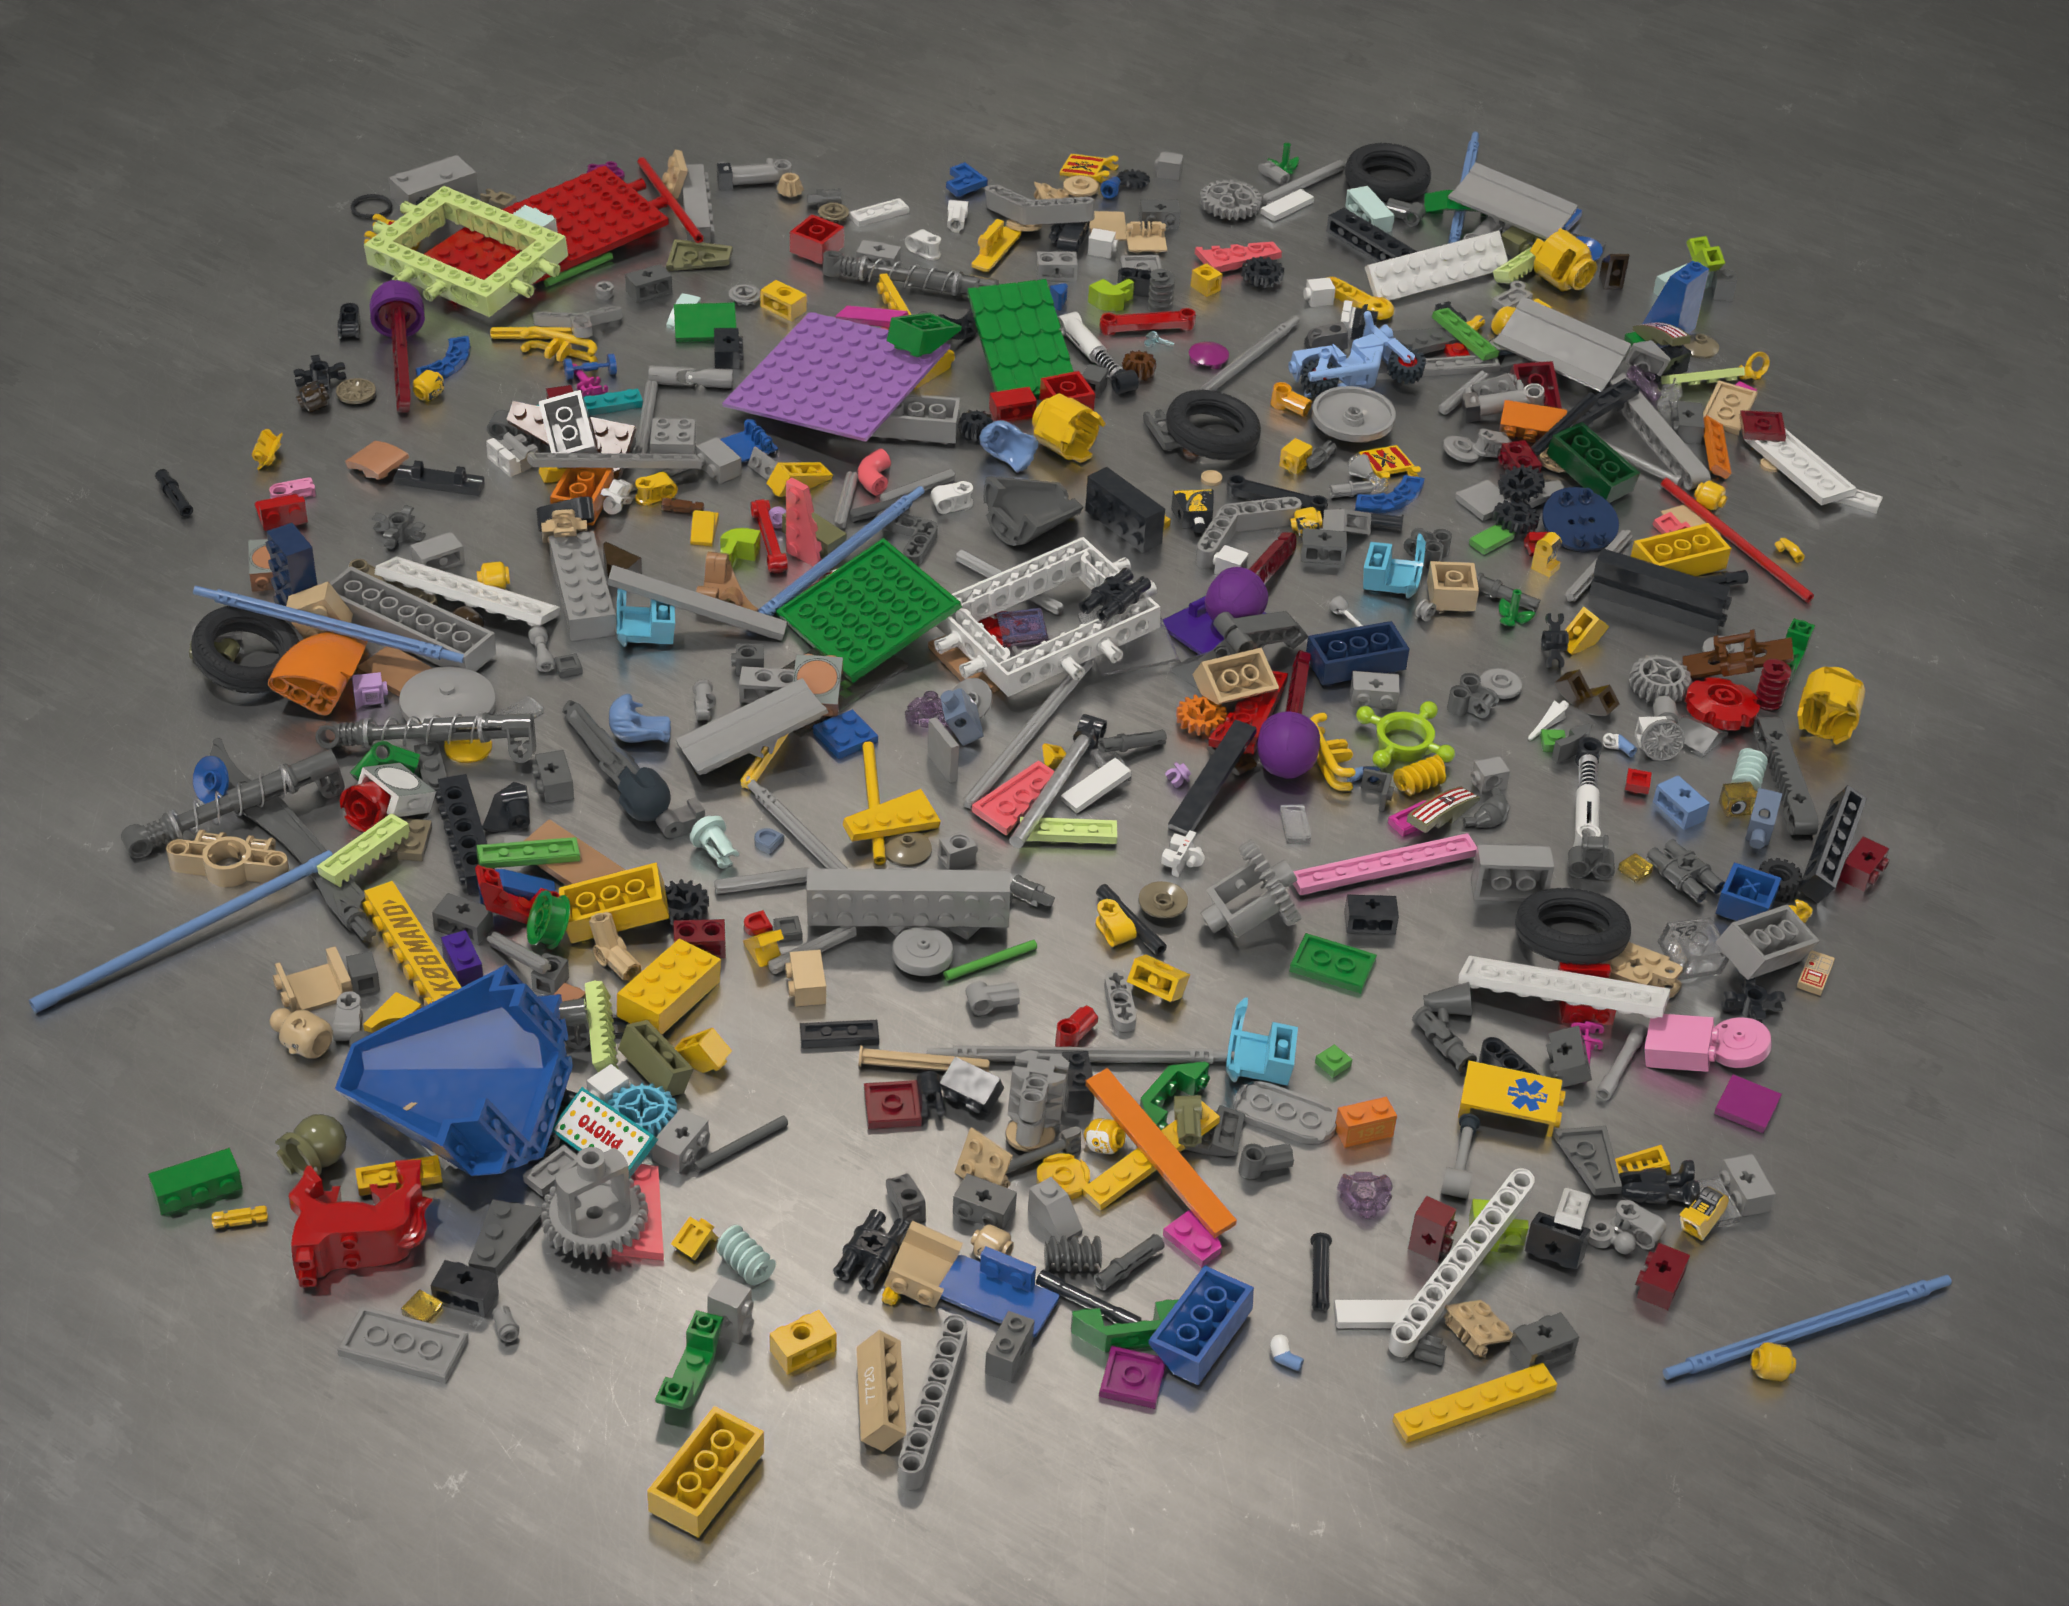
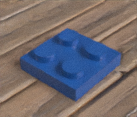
M853 709L813 726V733L838 759L862 750L865 742L878 743V735Z

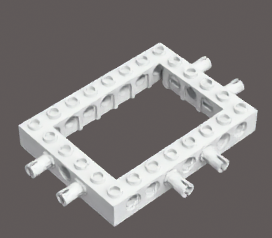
M1082 537L953 593L952 595L961 602L962 608L936 625L946 637L935 640L934 645L939 654L958 647L971 660L959 665L962 677L964 676V679H967L976 673L983 672L1008 697L1064 671L1074 680H1078V677L1081 679L1085 674V669L1079 664L1101 654H1105L1111 662L1116 663V660L1120 661L1123 657V652L1118 648L1119 646L1160 628V606L1149 597L1157 593L1155 583L1150 580L1151 588L1140 595L1139 601L1126 608L1123 614L1113 616L1107 623L1096 619L1085 625L1081 624L1074 630L1067 633L1063 632L1056 638L1047 642L1043 641L1040 645L1029 650L1025 649L1022 653L1010 658L1009 649L1007 647L1004 648L996 640V637L990 635L984 629V625L977 621L1077 577L1092 590L1094 587L1101 585L1107 577L1116 575L1123 568L1131 570V564L1126 557L1112 563ZM1130 581V582H1128L1127 584L1131 585V584H1133L1134 582H1133V581Z

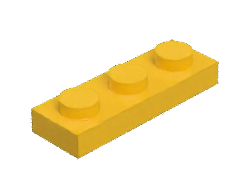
M438 1155L415 1158L422 1160L424 1171L422 1186L442 1182ZM395 1162L355 1168L359 1196L371 1194L369 1184H378L377 1188H388V1183H397V1189L402 1186L396 1177Z

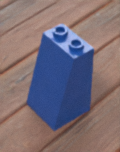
M1691 261L1671 275L1642 324H1671L1688 334L1696 329L1709 268L1699 262Z

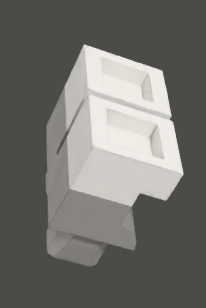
M507 432L503 440L497 441L494 438L486 440L487 458L510 478L532 468L527 461V453H539L536 445H527V439L523 434L513 436Z

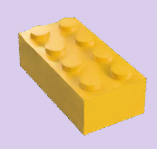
M1709 523L1635 540L1630 557L1688 575L1699 576L1726 569L1731 547Z
M657 862L559 887V895L567 896L570 902V917L566 932L571 944L594 938L589 921L591 916L597 913H611L617 932L670 918L665 884Z
M678 939L617 993V1017L630 1024L648 1020L662 1035L720 982L721 959Z
M714 1406L647 1490L648 1511L699 1538L764 1453V1431Z

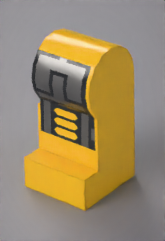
M1548 532L1544 538L1537 542L1531 566L1532 570L1549 578L1560 569L1561 564L1560 561L1556 560V556L1562 541L1556 533Z
M1709 1186L1705 1187L1689 1209L1685 1207L1679 1215L1682 1230L1703 1241L1726 1210L1728 1196Z

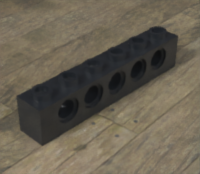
M1346 208L1328 215L1326 232L1376 262L1418 252Z
M467 774L438 779L439 789H435V798L437 804H442L439 806L441 819H446L444 822L446 836H451V838H448L451 853H456L453 855L455 869L461 870L458 871L460 886L465 885L467 895L479 893L478 879L475 867L479 865L476 849L477 845L487 844L469 780Z
M1849 785L1830 801L1798 889L1817 903L1836 888L1867 800L1866 797Z

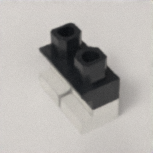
M1344 300L1341 322L1344 323L1348 331V339L1355 340L1363 337L1365 328L1364 313L1366 311L1371 312L1374 325L1376 326L1378 311L1367 310L1368 304L1363 305L1362 308L1352 307V301Z

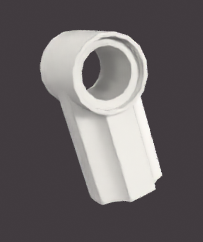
M949 200L947 227L952 232H959L961 229H964L965 219L968 217V201Z

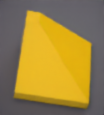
M1047 743L1042 745L1044 764L1051 769L1057 768L1067 753L1061 746Z

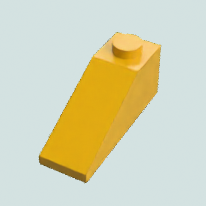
M821 462L777 463L766 484L776 496L785 497L786 481L790 478H794L811 489L832 479L834 475Z

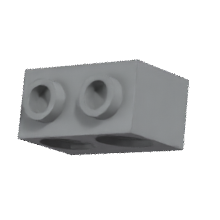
M1037 252V280L1077 282L1078 262L1076 252Z

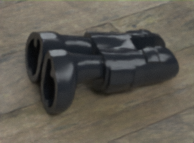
M1684 1160L1680 1165L1679 1171L1670 1175H1666L1665 1169L1647 1168L1619 1174L1622 1184V1197L1633 1202L1646 1201L1647 1203L1667 1204L1668 1200H1673L1691 1206L1700 1195L1699 1183L1694 1180L1695 1166L1693 1160Z

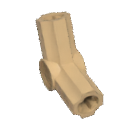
M604 912L591 916L589 923L596 943L593 947L596 960L604 967L608 965L623 981L627 980L630 982L641 972V964L627 951L625 943L618 936L612 914Z

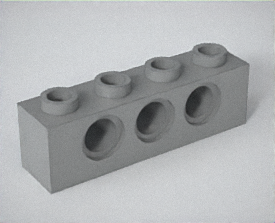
M742 666L739 681V702L751 703L793 683L794 670Z

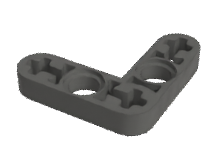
M902 513L882 530L910 536L903 554L914 564L919 565L923 562L937 537L938 525L935 521Z

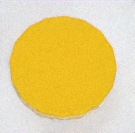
M1057 1153L1046 1157L1043 1163L1038 1166L1037 1184L1052 1177L1065 1190L1070 1200L1080 1197L1082 1195V1188L1090 1183V1170L1083 1160L1075 1159L1074 1155Z

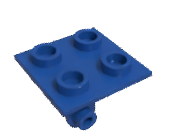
M747 419L744 422V431L720 439L741 457V463L750 460L754 446L766 454L778 450V447L772 442V438L767 436L766 432L760 426H757L753 419Z

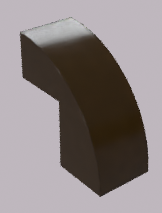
M1580 669L1566 672L1554 682L1561 695L1570 704L1585 713L1606 716L1620 705L1610 684L1589 689Z

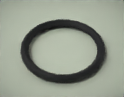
M379 194L362 195L351 203V211L362 218L371 219L375 215L356 211L355 204L363 199L378 198L385 200L388 203V208L381 213H377L382 216L388 214L392 209L391 200Z

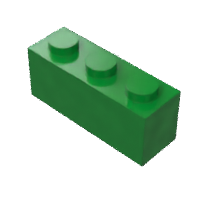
M230 1147L148 1173L151 1190L161 1215L242 1189L240 1171Z

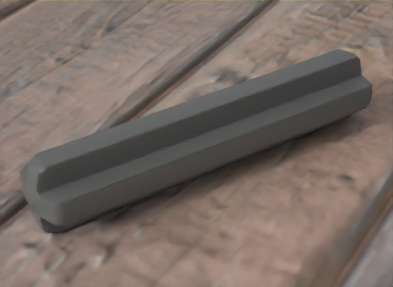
M901 497L851 509L849 511L850 519L856 522L876 517L880 511L886 510Z

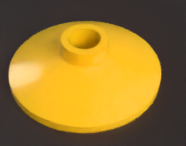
M470 740L450 741V744L445 741L444 743L446 755L450 759L461 763L480 761L488 756L492 750L491 740L485 743H481L480 740H473L472 743H470Z

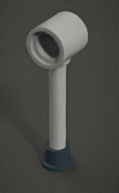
M1463 1114L1459 1119L1462 1135L1455 1168L1446 1167L1441 1189L1442 1194L1464 1199L1468 1198L1473 1173L1465 1171L1472 1136L1480 1126V1119L1473 1114Z

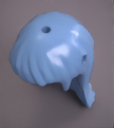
M1003 420L988 424L983 428L979 436L980 444L988 453L1008 463L1016 472H1023L1024 469L1031 465V461L1034 460V454L1039 448L1038 441L1033 435L1024 434L1018 427Z
M624 694L612 703L609 709V726L614 736L628 743L648 740H661L664 743L669 741L671 733L669 717L639 714L635 708L642 707L643 704L634 702L631 694Z

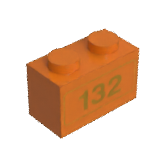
M1387 1096L1338 1107L1335 1131L1344 1148L1393 1137L1397 1114Z

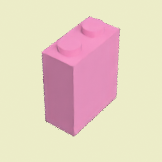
M1663 1014V1017L1650 1018L1645 1044L1646 1067L1708 1072L1710 1061L1715 1062L1716 1047L1713 1046V1043L1717 1044L1719 1029L1714 1028V1017Z

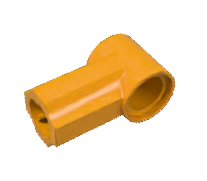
M1277 382L1273 386L1270 404L1275 409H1288L1305 417L1312 406V401L1293 392L1289 384Z

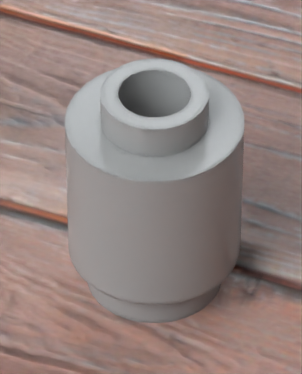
M1669 696L1658 697L1653 704L1654 717H1666L1667 720H1672L1678 724L1679 717L1675 701Z

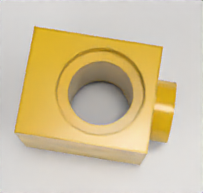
M1206 263L1192 270L1190 287L1208 297L1221 291L1223 274Z
M1294 438L1281 449L1279 466L1297 475L1308 466L1306 460L1312 455L1313 446Z

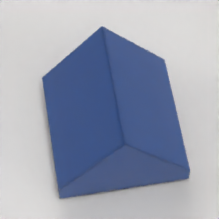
M1066 283L1050 286L1054 308L1058 311L1062 310L1067 301L1068 285Z

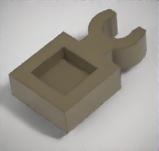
M487 188L486 194H480V201L489 203L496 208L504 209L516 203L517 196L502 191L495 193L494 190Z

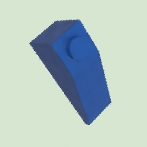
M496 869L500 874L503 890L509 894L524 897L530 901L540 888L556 891L554 881L510 870ZM479 887L480 904L485 905Z

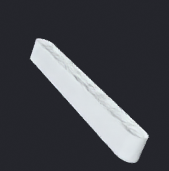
M1519 1168L1509 1175L1393 1325L1388 1342V1348L1392 1354L1398 1357H1406L1413 1352L1419 1344V1340L1426 1335L1445 1310V1306L1449 1305L1527 1203L1535 1182V1178L1529 1170ZM1428 1298H1433L1437 1301H1431ZM1413 1318H1420L1422 1321H1417ZM1398 1337H1403L1407 1339V1341H1402L1398 1339Z

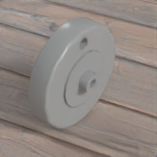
M930 927L910 928L895 938L892 947V957L895 964L909 974L918 976L934 975L944 971L951 964L953 959V943L945 933Z

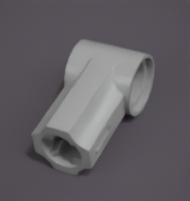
M976 981L969 984L966 988V995L972 1013L978 1016L988 1014L994 1007L1014 1005L1020 1002L1017 982L987 986L985 982Z

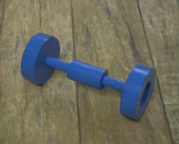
M614 353L607 354V363L600 364L590 362L582 363V366H573L571 358L564 359L566 380L574 378L573 371L583 370L585 372L608 367L610 375L617 374Z

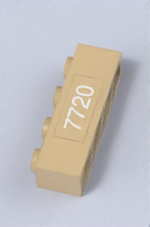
M878 1330L856 1348L861 1442L883 1452L906 1435L901 1340Z

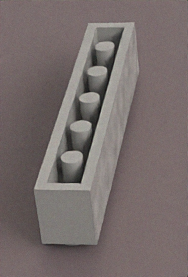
M704 164L686 165L688 172L682 187L684 211L704 236L703 243H711V236H714V224L708 172H704ZM686 230L687 241H694Z

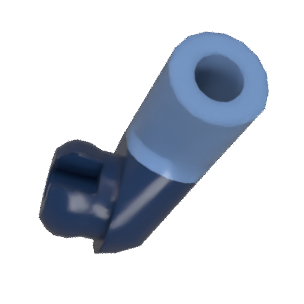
M1361 766L1355 768L1356 774L1353 777H1346L1348 782L1362 779L1365 768L1375 771H1381V769L1377 766ZM1375 776L1370 777V781L1373 783L1380 780Z

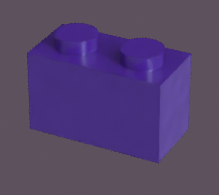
M466 930L441 937L443 959L461 987L483 977L482 963Z

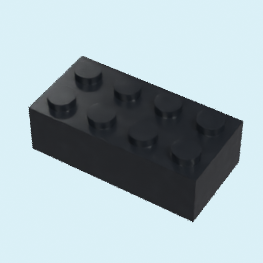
M1108 467L1087 476L1085 511L1088 514L1092 515L1142 553L1162 544L1165 508Z

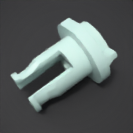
M706 816L697 821L690 833V841L697 848L705 847L710 856L717 861L719 868H727L733 864L728 856L734 855L737 857L739 853L736 849H733L732 843L724 834L726 825L722 817Z

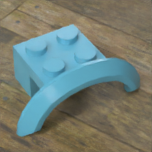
M1418 533L1415 561L1392 559V544L1370 542L1363 569V589L1405 593L1406 598H1411L1418 591L1423 571L1426 542L1422 534Z
M618 588L616 632L617 640L623 647L627 646V642L673 644L675 606L653 599L650 601V607L626 606L627 591Z
M1245 997L1235 1009L1228 1044L1226 1072L1232 1082H1236L1238 1076L1288 1086L1295 1062L1298 1027L1272 1022L1268 1036L1242 1031L1248 1004V998ZM1235 1051L1234 1059L1232 1060L1231 1052Z

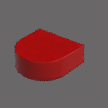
M764 910L751 913L744 919V931L750 936L773 931V926Z

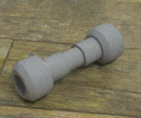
M541 626L533 627L530 629L528 636L531 644L535 645L537 650V657L535 659L537 669L540 672H550L555 667L553 655L546 649L547 631Z

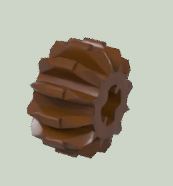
M1140 350L1137 352L1130 351V353L1125 354L1122 362L1123 369L1136 372L1139 382L1140 380L1148 381V378H1153L1157 366L1153 354H1148L1147 351L1141 352Z

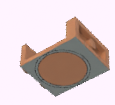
M268 539L248 540L249 575L252 592L275 590L271 583L273 572L268 564V560L271 558L265 544Z
M796 654L793 682L803 678L812 693L827 708L828 713L823 716H838L843 657Z

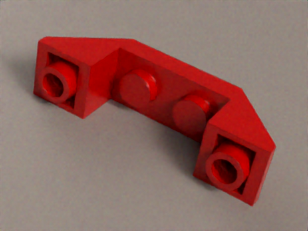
M480 865L475 867L486 910L527 924L535 899L542 891L547 889L540 888L529 901L524 897H518L505 892L502 887L500 874L496 870ZM549 891L552 896H560L556 891Z

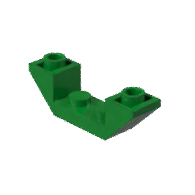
M1443 190L1424 195V207L1426 213L1443 214L1445 210L1479 211L1448 199V195L1454 190ZM1480 212V216H1487L1486 214Z
M1795 618L1786 634V638H1792L1794 661L1787 663L1792 671L1789 683L1793 680L1804 658L1815 629V625Z
M1204 1061L1170 1065L1143 1094L1140 1107L1160 1130L1169 1125L1167 1123L1168 1111L1162 1109L1166 1098L1173 1096L1177 1089L1190 1096H1195L1200 1089L1204 1090L1210 1080L1208 1075L1209 1063Z
M1166 1299L1155 1302L1153 1321L1143 1320L1127 1324L1117 1323L1104 1326L1100 1308L1072 1311L1071 1333L1104 1353L1110 1352L1111 1346L1128 1350L1151 1347L1149 1339L1179 1299Z
M699 1310L695 1311L686 1330L687 1346L673 1377L665 1376L655 1398V1403L681 1410L694 1405L714 1361L723 1317Z

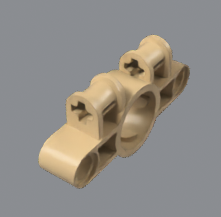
M201 829L194 841L176 839L169 842L166 847L169 866L173 872L206 876L210 883L219 887H235L246 881L266 883L289 871L287 855L284 852L275 851L276 841L274 838L264 840L256 839L254 836L249 835L245 841L238 837H227L225 832L214 834L206 833L205 830ZM226 858L242 859L230 866L216 865L218 861Z

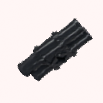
M1123 568L1116 575L1107 577L1098 587H1094L1091 590V594L1079 603V608L1083 613L1089 614L1097 606H1103L1097 611L1096 615L1101 622L1107 623L1113 616L1123 614L1131 604L1137 603L1140 595L1151 588V582L1147 577L1141 576L1136 582L1129 585L1127 583L1133 580V573L1130 569Z
M872 1209L863 1225L857 1226L854 1229V1235L842 1249L843 1256L833 1269V1273L837 1278L840 1279L842 1274L845 1273L842 1280H848L857 1264L866 1266L862 1275L859 1276L858 1282L863 1288L870 1282L867 1287L868 1290L875 1287L882 1273L889 1271L891 1262L897 1255L910 1226L906 1220H903V1223L899 1226L902 1218H897L888 1234L879 1232L878 1230L886 1221V1216L879 1210L875 1217L877 1209Z

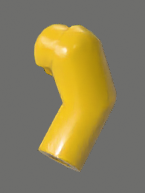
M1779 538L1780 540L1775 542L1774 545L1777 550L1783 552L1787 549L1795 562L1799 563L1804 560L1805 555L1798 545L1787 538Z

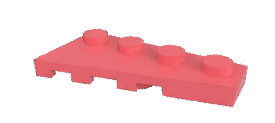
M1274 242L1248 243V247L1233 244L1230 245V248L1220 249V246H1211L1209 250L1195 247V255L1202 263H1207L1220 273L1241 268L1247 259L1252 261V257L1258 259L1260 256L1263 259L1270 257V259L1275 260L1280 259L1282 256V251Z
M790 478L786 481V552L814 566L822 560L819 553L822 550L821 542L817 541L815 534L818 531V527L811 515L814 509L809 486L794 478Z
M640 1164L631 1178L634 1181V1186L639 1185L641 1192L646 1197L648 1221L645 1223V1231H640L639 1240L632 1239L631 1247L623 1244V1252L620 1253L616 1249H612V1254L664 1261L658 1166Z

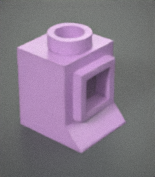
M380 672L352 675L356 710L363 705L384 703V696L388 695L387 682H382Z

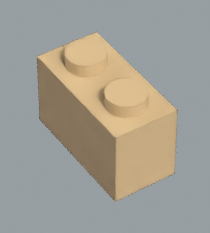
M821 951L790 952V963H785L786 978H791V981H788L789 997L794 996L795 1007L826 1004V982Z

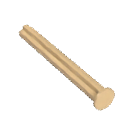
M860 1045L858 1066L861 1067L862 1064L947 1071L954 1056L865 1049ZM957 1057L989 1072L990 1062L988 1059Z

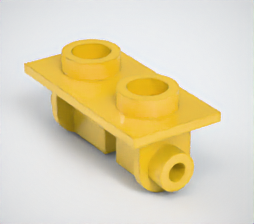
M269 429L261 431L252 451L253 460L259 462L257 470H260L265 465L269 466L275 460L276 456L274 454L281 446L280 440L283 433L276 436Z

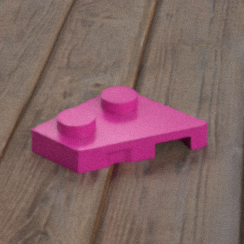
M1188 1210L1163 1228V1236L1201 1268L1221 1254L1222 1246L1218 1237L1214 1238L1191 1210Z

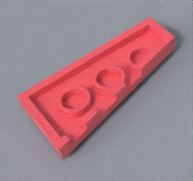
M1038 760L972 805V812L1007 836L1020 821V817H1023L1031 808L1055 771Z

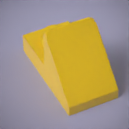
M693 511L690 545H713L719 513Z
M781 929L745 939L743 943L757 965L763 967L768 965L770 960L781 955L777 941L784 939Z

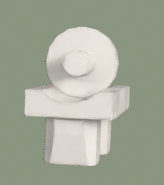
M613 479L610 488H603L601 495L608 496L603 502L604 510L608 514H617L622 510V504H631L633 497L629 496L633 485L622 479L619 481Z
M1189 830L1186 837L1174 833L1171 838L1170 848L1164 850L1161 864L1172 867L1173 876L1179 877L1185 865L1191 868L1199 867L1203 864L1205 856L1200 847L1194 848L1192 844L1196 832Z

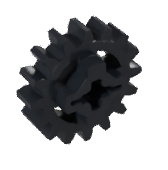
M1262 256L1259 259L1252 257V261L1247 259L1246 263H1243L1241 276L1244 277V281H1249L1250 285L1254 284L1256 287L1263 285L1264 288L1267 285L1274 287V283L1279 285L1280 281H1283L1284 267H1282V263H1277L1276 259L1272 260L1270 257L1263 259Z
M1521 464L1519 468L1513 466V470L1506 469L1505 474H1500V480H1498L1499 493L1504 496V499L1510 498L1511 501L1519 500V502L1526 499L1530 502L1531 497L1537 499L1538 493H1543V488H1545L1544 475L1539 472V468L1533 470L1532 465L1527 468L1524 467V464Z
M1504 500L1503 503L1498 502L1497 506L1494 507L1492 520L1496 521L1495 525H1501L1502 530L1508 529L1509 533L1515 531L1518 535L1521 533L1527 535L1529 531L1534 532L1537 529L1540 515L1536 514V509H1530L1531 506L1523 502L1518 504L1514 500L1511 502Z
M680 879L677 884L670 881L669 887L665 885L670 917L668 919L671 920V925H674V921L694 920L695 918L702 920V914L708 913L709 896H707L706 889L702 890L700 883L694 886L693 880L684 883L683 879Z

